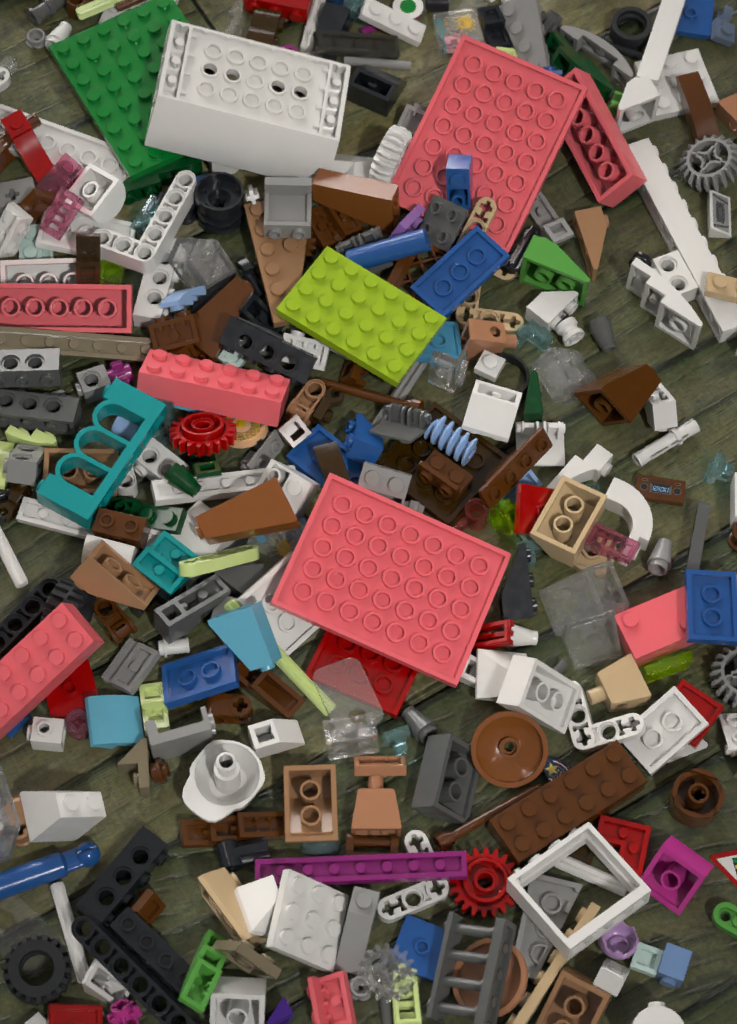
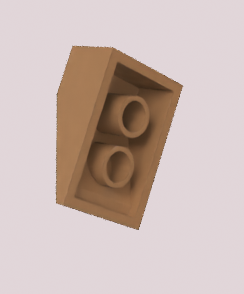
M44 448V480L49 473L55 475L57 462L64 455L75 453L73 448ZM115 449L81 450L85 455L109 468H112L119 458V451ZM81 468L70 469L63 475V479L66 482L92 496L103 481V479Z
M103 540L100 541L70 576L79 589L85 590L90 595L141 610L148 606L159 591V588Z
M336 764L283 766L285 843L338 842Z
M566 966L562 969L536 1024H599L613 995L593 984L594 979Z

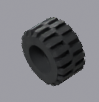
M67 578L62 579L50 593L42 611L40 622L63 602L73 604L90 624L94 613L96 596L79 589L74 581Z
M37 934L31 935L32 937L30 938L25 936L20 939L21 942L18 944L14 943L11 946L12 950L10 953L7 952L5 956L6 962L3 963L4 981L11 993L23 1003H29L33 1006H39V1004L48 1005L51 1001L60 999V995L68 990V984L72 981L73 971L71 958L64 946L56 939H51L47 935L38 936ZM35 955L47 956L54 965L52 977L48 982L40 986L28 984L22 975L24 964Z

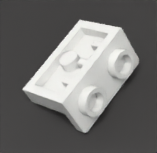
M8 202L0 218V258L13 257L19 251V245L23 237L29 232L30 224L34 219L15 202Z
M291 330L290 334L284 332L283 338L285 341L318 356L313 369L325 372L331 349L329 346L315 338L304 337V332ZM285 356L282 359V362L296 364L292 356Z

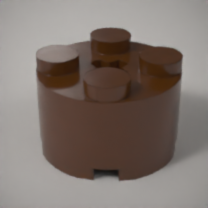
M701 768L690 769L679 775L674 782L668 798L670 814L685 826L692 828L706 827L717 817L724 802L725 791L718 778L712 772Z

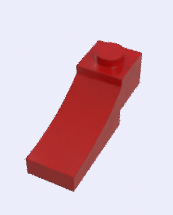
M21 109L0 120L2 129L13 144L14 150L38 186L58 175L56 168L40 144L32 126Z

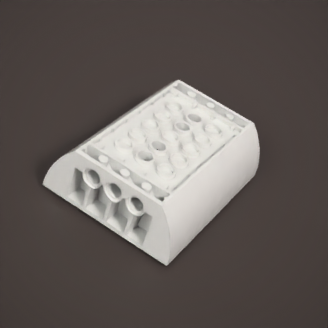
M172 19L166 34L144 145L270 177H315L319 168L331 170L340 140L351 65ZM204 69H212L215 74L209 75ZM233 74L238 80H230L226 75ZM272 86H279L283 91L276 92L272 89ZM300 91L305 97H297L294 92Z

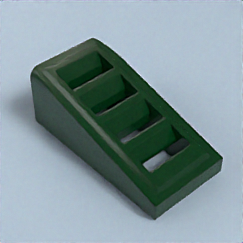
M532 370L529 377L522 421L542 422L543 405L538 372Z

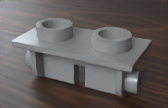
M274 429L273 432L268 431L263 440L257 441V444L253 446L257 452L250 450L240 462V469L244 471L262 469L268 466L270 460L274 459L284 447V443L277 430Z

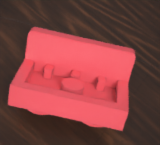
M339 971L320 978L315 976L307 978V995L312 1003L313 1012L311 1018L313 1024H357L347 972Z

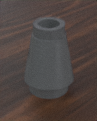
M606 316L590 321L589 331L602 349V352L608 353L616 349L611 321Z
M413 706L403 711L401 716L416 741L425 744L427 743L428 736L437 734L436 724Z

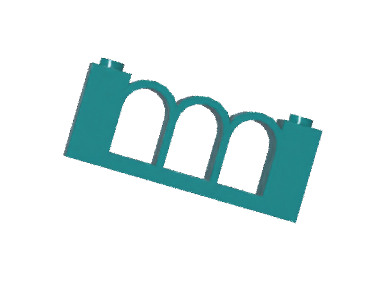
M115 378L111 385L108 384L102 393L103 402L95 407L92 414L93 426H88L77 433L74 439L75 453L64 455L57 462L55 475L49 473L45 480L42 479L36 488L39 504L87 530H90L93 526L99 507H106L167 417V406L165 403ZM109 415H117L139 426V429L129 442L103 428L100 425V421ZM98 441L119 451L121 455L113 467L109 468L85 455L81 451L82 448L89 442ZM81 468L103 479V481L92 496L66 482L63 479V475L70 469Z

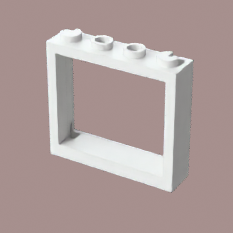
M587 822L578 829L573 828L562 841L560 839L556 840L549 846L548 851L542 855L536 854L529 860L528 865L522 869H515L514 874L508 877L506 886L507 893L567 961L648 903L651 889L590 822ZM586 844L630 893L566 938L523 887Z

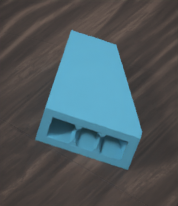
M261 601L218 614L207 621L214 632L250 671L259 668L261 672L270 670L275 667L274 663L282 658Z

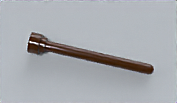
M321 377L316 378L325 384L326 389L332 387L333 391L343 392L347 395L384 405L394 402L403 406H409V408L424 409V400L412 398L403 400Z
M536 783L456 829L445 832L441 830L434 834L432 838L437 849L440 852L451 850L456 840L488 823L491 818L543 785Z

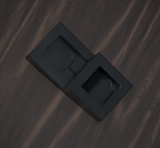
M492 5L477 8L478 20L486 44L494 48H511L512 42L504 28L506 20L499 6Z

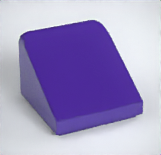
M285 997L281 999L267 1024H288L293 1021V1012Z

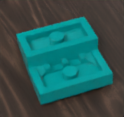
M164 530L150 547L147 545L131 565L171 596L190 578L180 576L179 562L199 556Z

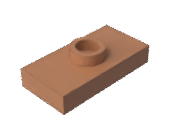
M355 756L354 776L379 775L383 778L387 776H406L405 756Z

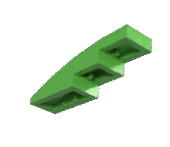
M210 929L204 934L178 998V1001L200 1014L204 1012L227 958V956L212 948L216 940L227 939Z

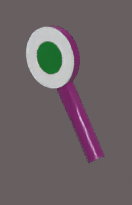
M394 0L393 2L394 10L414 20L419 19L423 14L424 5L422 0ZM368 24L359 29L362 37H365L379 28Z

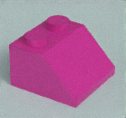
M671 835L660 847L641 876V879L651 889L650 895L680 916L702 886L714 865Z

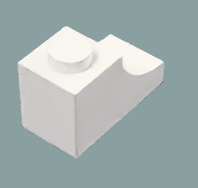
M660 383L645 403L644 408L649 425L654 431L664 432L672 427H677L678 421L676 400Z

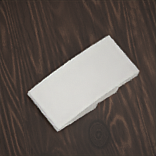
M636 257L630 267L626 289L642 298L640 307L656 317L654 326L694 350L702 329V321L675 287L657 271Z

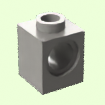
M104 364L76 373L77 383H74L78 397L83 396L86 404L103 399L102 393L108 384L111 385ZM91 383H96V384H97L96 386H93V387L88 386V385L91 384Z

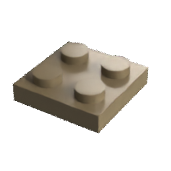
M230 938L228 940H216L212 947L227 956L226 960L251 977L277 979L282 971L274 965L275 960L263 953H257L254 951L255 946L244 939L240 941Z

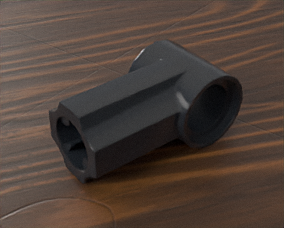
M266 837L242 842L227 840L215 846L219 867H225L228 873L241 870L246 865L255 864V859H270Z

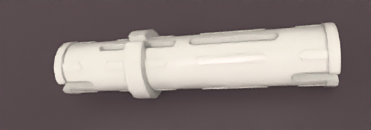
M690 419L677 428H671L663 437L633 453L632 459L634 463L640 468L672 447L682 445L683 441L700 432L697 422Z

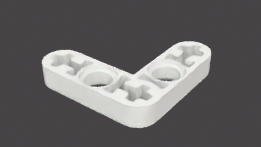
M572 681L579 685L581 690L577 698L578 704H575L568 727L572 742L580 752L590 753L606 747L615 740L623 743L639 738L645 733L646 723L637 713H629L593 724L585 692L578 682ZM581 710L585 712V719L582 722L575 723L572 721V716L576 711ZM633 720L640 723L636 726V731L626 728L631 726V721ZM618 724H621V725L623 726V728H626V729H623V731H624V733H625L624 735H622V731H621L620 727L618 726ZM614 727L616 729V734L612 739L603 738L605 728ZM579 729H584L586 736L591 738L587 741L588 745L586 746L579 743L582 741V734Z
M412 830L405 836L404 848L406 853H418L415 845L410 846L412 838L422 841L420 843L421 852H434L427 836L422 831ZM447 880L435 881L438 888L443 887L439 896L436 892L431 893L433 890L432 881H419L420 883L384 897L380 900L377 907L379 919L384 923H393L405 918L407 914L412 915L443 902L449 893ZM412 893L417 894L421 900L419 905L414 907L408 905L405 900L407 895ZM397 899H401V904L405 911H401L400 906L393 910V915L391 916L388 912L383 913L386 904L390 908L398 905Z

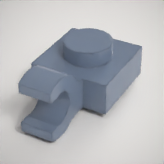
M725 5L724 12L718 11L717 18L712 21L711 40L730 48L735 41V25L730 23L734 9Z

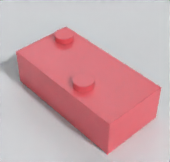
M685 586L613 616L612 627L626 655L632 654L638 667L695 644L687 643Z

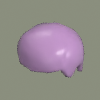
M624 921L598 938L599 947L602 952L615 960L630 958L636 952L639 942L635 927L628 926Z

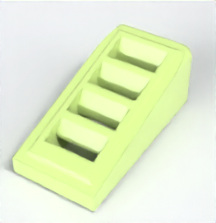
M417 976L390 977L393 1024H422ZM397 988H412V991L397 992ZM398 999H413V1001L398 1002ZM399 1010H414V1012L399 1013Z

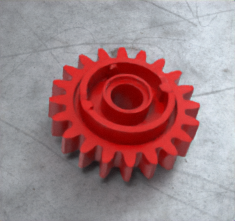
M196 411L194 414L187 413L185 418L178 417V422H172V427H169L170 444H173V449L179 448V453L187 451L188 456L192 454L198 457L201 455L211 456L214 453L220 454V449L229 450L228 445L234 446V440H237L236 423H233L232 418L227 419V416H219L210 412Z
M487 847L484 848L483 854H480L477 848L473 849V856L466 852L467 880H448L450 886H455L449 891V895H457L454 905L463 903L462 913L470 909L471 918L473 919L477 913H480L482 921L485 920L487 913L490 914L493 920L496 919L497 911L503 916L506 915L505 906L513 908L515 904L511 899L512 897L507 893L506 886L508 877L514 874L512 870L516 863L506 864L507 854L498 858V849H495L492 855L489 854ZM487 879L490 881L491 886L489 888H482L479 886L478 881Z

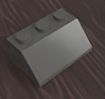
M451 733L428 736L412 801V809L428 818L463 825L469 821L479 778V772L472 761L471 746Z

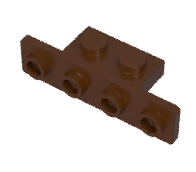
M538 428L518 450L514 449L484 480L485 484L479 489L478 493L487 508L493 509L553 446L544 428Z

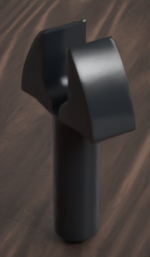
M244 256L237 259L235 266L240 277H245L253 286L254 293L259 298L264 297L265 292L252 272L253 266Z

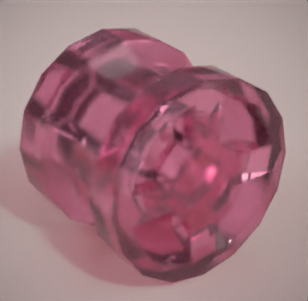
M76 709L69 712L65 720L69 736L75 740H84L89 737L86 711Z

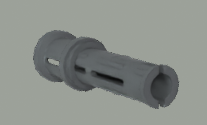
M41 0V3L35 7L27 8L26 14L34 26H39L41 21L47 17L55 16L57 10L66 5L67 2L66 0Z

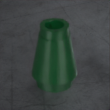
M175 463L164 476L168 481L167 484L190 495L192 498L202 488L183 464L180 466L178 463Z

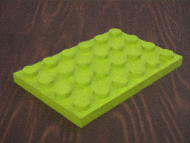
M328 246L279 304L275 312L282 319L394 387L400 384L447 319L445 316Z

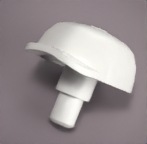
M214 740L199 753L191 764L190 776L183 788L182 798L185 806L202 820L212 823L223 820L234 811L244 809L262 788L265 781V773L261 761L250 747L232 740Z

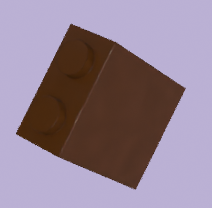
M648 364L618 368L576 389L573 394L602 426L632 423L662 380L657 376L654 368Z

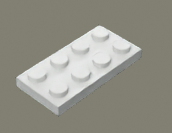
M49 206L43 214L36 239V248L76 255L77 233L93 234L94 231L105 228L135 239L138 223L114 218L107 222H98L81 212L65 229H62L45 217L51 208Z

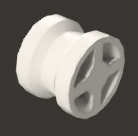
M575 317L564 319L555 328L556 333L562 336V342L565 346L576 344L585 335L582 328H578V322Z

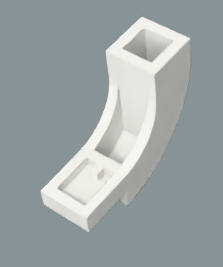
M614 477L606 493L605 509L621 516L628 525L630 535L618 560L619 564L627 567L630 559L636 560L640 549L646 551L652 533L653 518L650 507L642 494L630 484Z

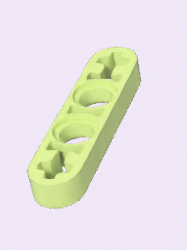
M242 545L180 561V576H199L258 560L259 547L258 545Z

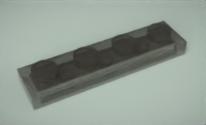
M318 29L313 33L316 54L397 60L400 57L398 36Z

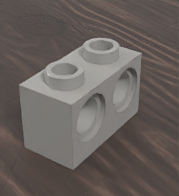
M18 443L14 450L10 451L9 457L5 458L3 463V473H6V482L35 486L43 475L44 448L47 447Z

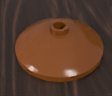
M501 711L487 717L475 730L471 742V757L476 770L485 780L499 787L516 788L530 783L541 773L548 758V742L542 727L532 717L517 711ZM512 742L514 748L512 750L505 749V743Z

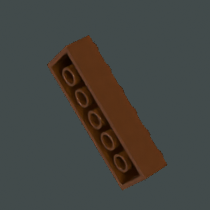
M615 740L491 818L487 830L504 855H508L507 859L509 862L516 863L514 869H522L528 865L529 860L536 854L542 855L548 851L549 846L558 839L561 841L565 839L573 828L578 829L587 822L594 823L599 819L600 815L608 814L641 793L645 788L647 780L618 740Z

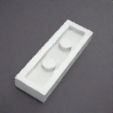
M364 0L358 17L415 47L421 44L426 25L376 0Z

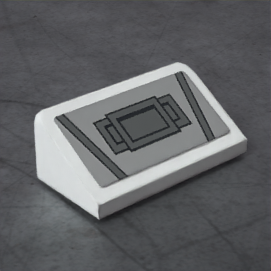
M709 190L707 197L708 237L731 238L730 197L713 190Z

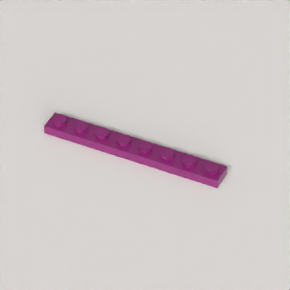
M466 851L255 859V881L273 875L276 885L279 887L282 872L286 869L296 871L324 885L467 880Z

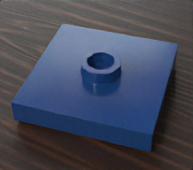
M686 0L675 35L709 41L715 1Z
M407 914L387 965L433 983L444 936L443 928Z

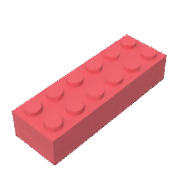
M575 67L564 78L588 87V92L565 140L598 203L614 208L648 180L591 75Z
M0 283V326L80 333H133V285Z
M150 349L138 373L137 389L163 403L278 427L287 405L291 379L284 378L278 374L260 373L254 369L237 368L231 364L214 363L208 359H195L185 354L177 355L167 353L161 349Z
M63 602L59 604L0 660V740L104 643L102 638L73 604Z

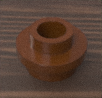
M161 758L150 763L153 781L155 783L161 782V784L167 783V777L171 776L168 763L163 762Z

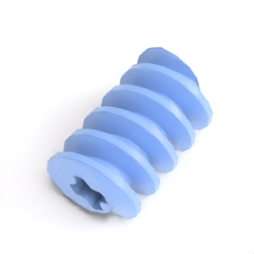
M447 416L436 419L426 430L424 439L430 438V443L433 445L438 443L439 450L446 449V455L451 456L454 454L453 459L457 462L462 460L461 465L465 466L476 452L478 439L474 438L471 442L468 441L469 432L461 436L462 427L454 431V421H451L448 425L445 424Z

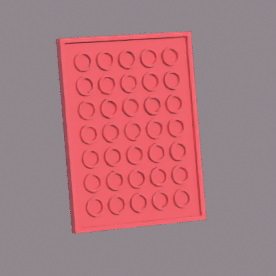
M463 34L391 182L399 185L400 208L411 212L420 204L426 209L420 216L423 218L434 194L447 200L446 165L449 154L472 155L471 209H467L470 211L468 215H471L476 203L481 198L489 197L493 199L498 210L486 234L510 255L584 101L588 87ZM488 203L486 206L482 205V216L476 215L475 218H479L484 223H487L488 220H485L484 216L487 211L491 212L493 210L490 207L491 203ZM474 223V224H472V225L470 226V229H469V230L471 231L476 225H477L481 230H482L483 228H482V225H481V224H479V223Z
M329 473L270 602V606L456 688L512 554L333 473Z

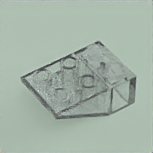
M612 560L587 567L538 592L555 637L613 620L614 615L628 610L629 602Z

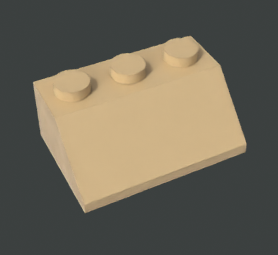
M563 475L529 536L551 558L573 568L605 510L607 495Z
M225 867L202 874L197 878L199 893L233 940L240 941L244 939L256 948L268 939L265 936L249 934L234 892L241 885L234 872L229 874Z

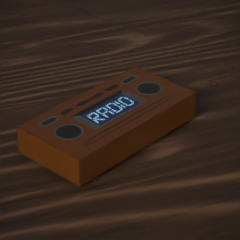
M637 475L636 489L647 502L683 507L686 481Z

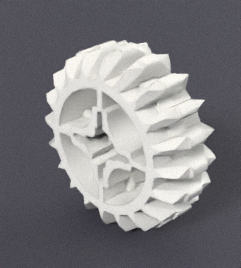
M397 125L389 128L373 158L369 170V179L392 182L411 143L412 134L410 131Z

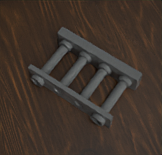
M449 911L448 918L444 923V936L432 991L426 1004V1017L443 1024L445 1014L474 1018V1024H497L517 925L504 918H496L495 925L492 928L464 924L465 918ZM462 935L491 938L489 952L483 954L459 950ZM456 961L485 965L483 979L480 981L453 977ZM450 987L479 991L478 1005L476 1007L447 1003Z

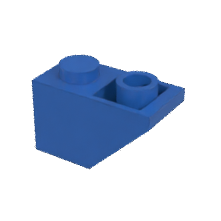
M449 154L446 165L447 200L465 209H471L473 183L472 155Z
M358 412L353 420L350 419L345 427L344 433L347 434L344 442L346 457L362 464L365 461L376 463L383 451V438L369 433V430L374 426Z

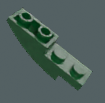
M552 31L545 43L547 44L551 59L550 66H555L556 70H562V77L566 76L575 67L589 73L607 104L616 89L591 60H583L559 31Z
M187 157L176 160L133 181L128 177L122 182L126 190L124 205H131L140 200L154 198L157 192H162L161 186L171 185L175 176L181 171L188 170L193 172L195 176L202 175V160Z
M112 497L104 508L147 518L151 529L162 532L165 530L169 534L176 535L181 534L188 513L183 508L142 504L137 499Z

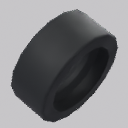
M633 6L623 7L612 16L609 30L610 38L614 43L638 50L648 43L653 22L650 15L641 8ZM627 21L636 22L642 26L644 32L634 36L626 35L620 31L618 25Z

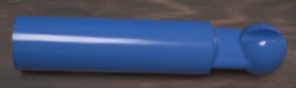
M421 228L346 250L345 257L361 267L369 269L430 251L431 244L426 229Z
M90 841L83 842L78 847L63 853L58 851L0 872V901L66 877L69 872L82 867H93L101 857L98 845Z

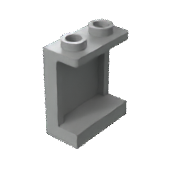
M265 177L264 238H294L296 240L311 238L312 178Z
M205 706L200 707L201 722L158 733L155 719L144 722L153 761L155 762L158 758H161L163 761L203 750L213 741V737H217L213 714H207Z

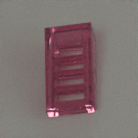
M62 186L47 212L40 229L60 241L85 201ZM66 199L72 201L71 206L65 202ZM64 207L68 212L65 214L60 211V208ZM56 214L63 218L62 223L54 218ZM51 222L59 227L58 231L49 226Z
M596 522L585 541L584 549L630 565L641 543ZM598 537L603 538L601 543L597 542ZM608 540L612 541L609 547L605 546ZM620 543L621 546L618 551L614 550L616 544ZM629 546L631 548L627 556L622 554L625 547Z

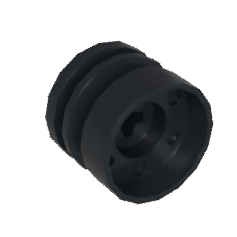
M226 172L210 173L199 180L195 187L196 219L199 225L205 231L212 234L224 235L234 232L244 221V188L241 181L234 175Z

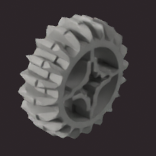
M714 133L711 138H707L704 135L701 141L695 138V144H688V150L683 151V158L680 159V171L684 181L689 183L692 189L696 188L699 192L704 189L707 193L711 189H715L718 192L721 186L727 189V183H734V177L737 176V145L733 144L730 138L726 139L723 135L717 138ZM722 155L727 156V157H728L727 161H724V160L721 158V156H722ZM695 166H699L701 169L699 173L694 170Z
M731 645L730 649L725 647L721 652L722 654L718 653L715 656L716 662H712L710 666L713 671L710 672L709 678L713 679L711 688H718L715 693L716 697L723 695V704L730 700L732 708H736L737 689L734 687H737V646ZM734 662V671L725 676L724 668Z

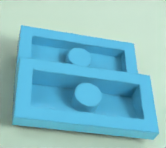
M99 695L85 698L91 747L113 749L117 745L134 747L144 738L139 696Z

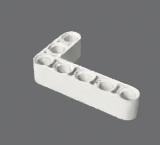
M184 170L175 176L140 241L105 228L94 231L93 234H101V259L143 274L154 272L195 201V187L197 185L195 174Z

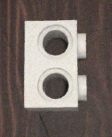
M678 250L652 260L651 268L657 271L673 287L680 289L678 292L687 302L696 298L699 287Z
M153 437L133 465L134 471L140 477H147L150 481L165 479L163 475L175 463H178L180 466L183 464L189 471L188 464ZM147 459H155L152 463L145 462Z

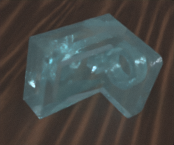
M533 319L527 325L522 324L515 333L517 336L516 346L518 348L527 340L544 354L552 347L553 336L547 328L541 327Z

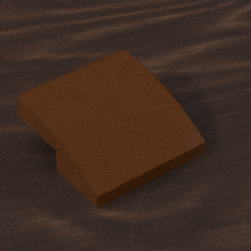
M321 204V206L311 208V231L313 232V238H316V244L321 252L327 246L334 248L339 244V241L348 240L351 236H357L358 233H363L365 230L358 219Z

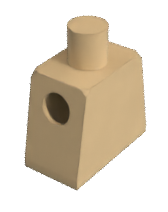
M632 654L624 656L599 671L595 678L596 687L586 691L587 699L591 705L604 701L609 712L645 706L649 704L652 696Z

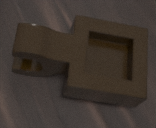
M330 387L327 390L326 397H323L312 416L313 428L317 424L324 427L325 424L331 422L334 415L332 408L340 406L344 402L343 392L338 398H333V388Z
M13 485L7 495L8 502L0 504V514L8 512L5 516L6 523H10L14 518V514L18 513L23 497L30 498L32 495L30 485Z

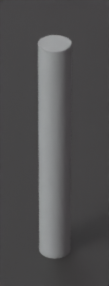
M344 56V64L351 66L368 64L375 68L411 69V61Z

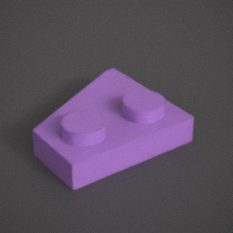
M418 204L397 225L389 238L415 230L423 221L420 216L426 209Z

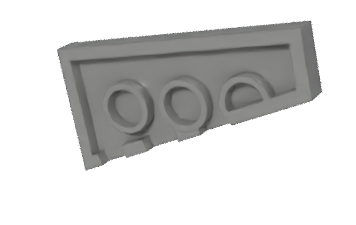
M509 0L499 6L506 20L505 27L518 57L541 68L550 66L548 48L544 40L545 29L541 21V4L538 0Z

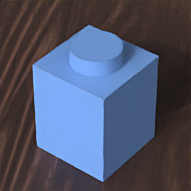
M667 942L654 979L659 980V983L665 987L675 988L676 986L680 988L693 951Z

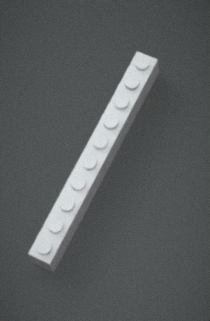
M649 138L628 144L648 180L637 190L670 252L679 251L699 288L695 299L719 343L736 338L737 303L704 296L705 280L708 272L725 274L721 273L716 256L709 251L706 238L701 236L696 219L689 214L686 201L681 199L676 182L672 181L669 177L668 168L665 163L661 162L657 147L652 145Z

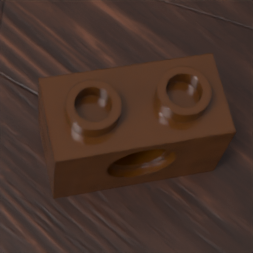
M100 507L92 528L94 536L132 545L140 551L145 549L151 531L147 518Z

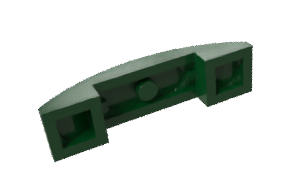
M194 454L189 456L196 480L222 476L215 454H211V456L201 455L200 457Z

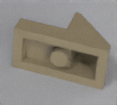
M142 738L119 761L117 767L119 773L133 772L134 788H139L140 796H150L149 745L147 738Z

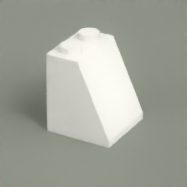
M66 790L22 791L20 793L30 842L76 841L106 817L101 792Z

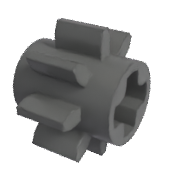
M552 9L548 13L543 10L540 14L545 29L544 36L549 37L552 31L560 32V28L563 26L561 24L563 18Z

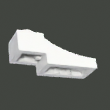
M597 444L584 460L575 455L546 488L555 489L563 475L579 483L588 480L597 482L601 476L606 477L613 467L611 465L613 454Z

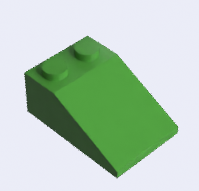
M533 235L522 258L519 281L545 292L576 291L579 293L577 304L584 307L590 278L556 243L551 242L548 238Z

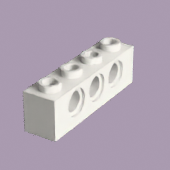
M174 238L157 269L150 274H143L133 311L134 326L149 329L148 325L155 324L154 319L170 316V309H160V303L169 294L175 292V289H173L174 283L179 282L180 269L178 267L180 263H184L186 250L182 249V239Z

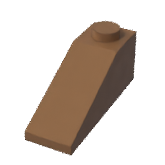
M601 206L574 211L572 226L591 282L596 280L606 229L609 228L608 216L603 214Z

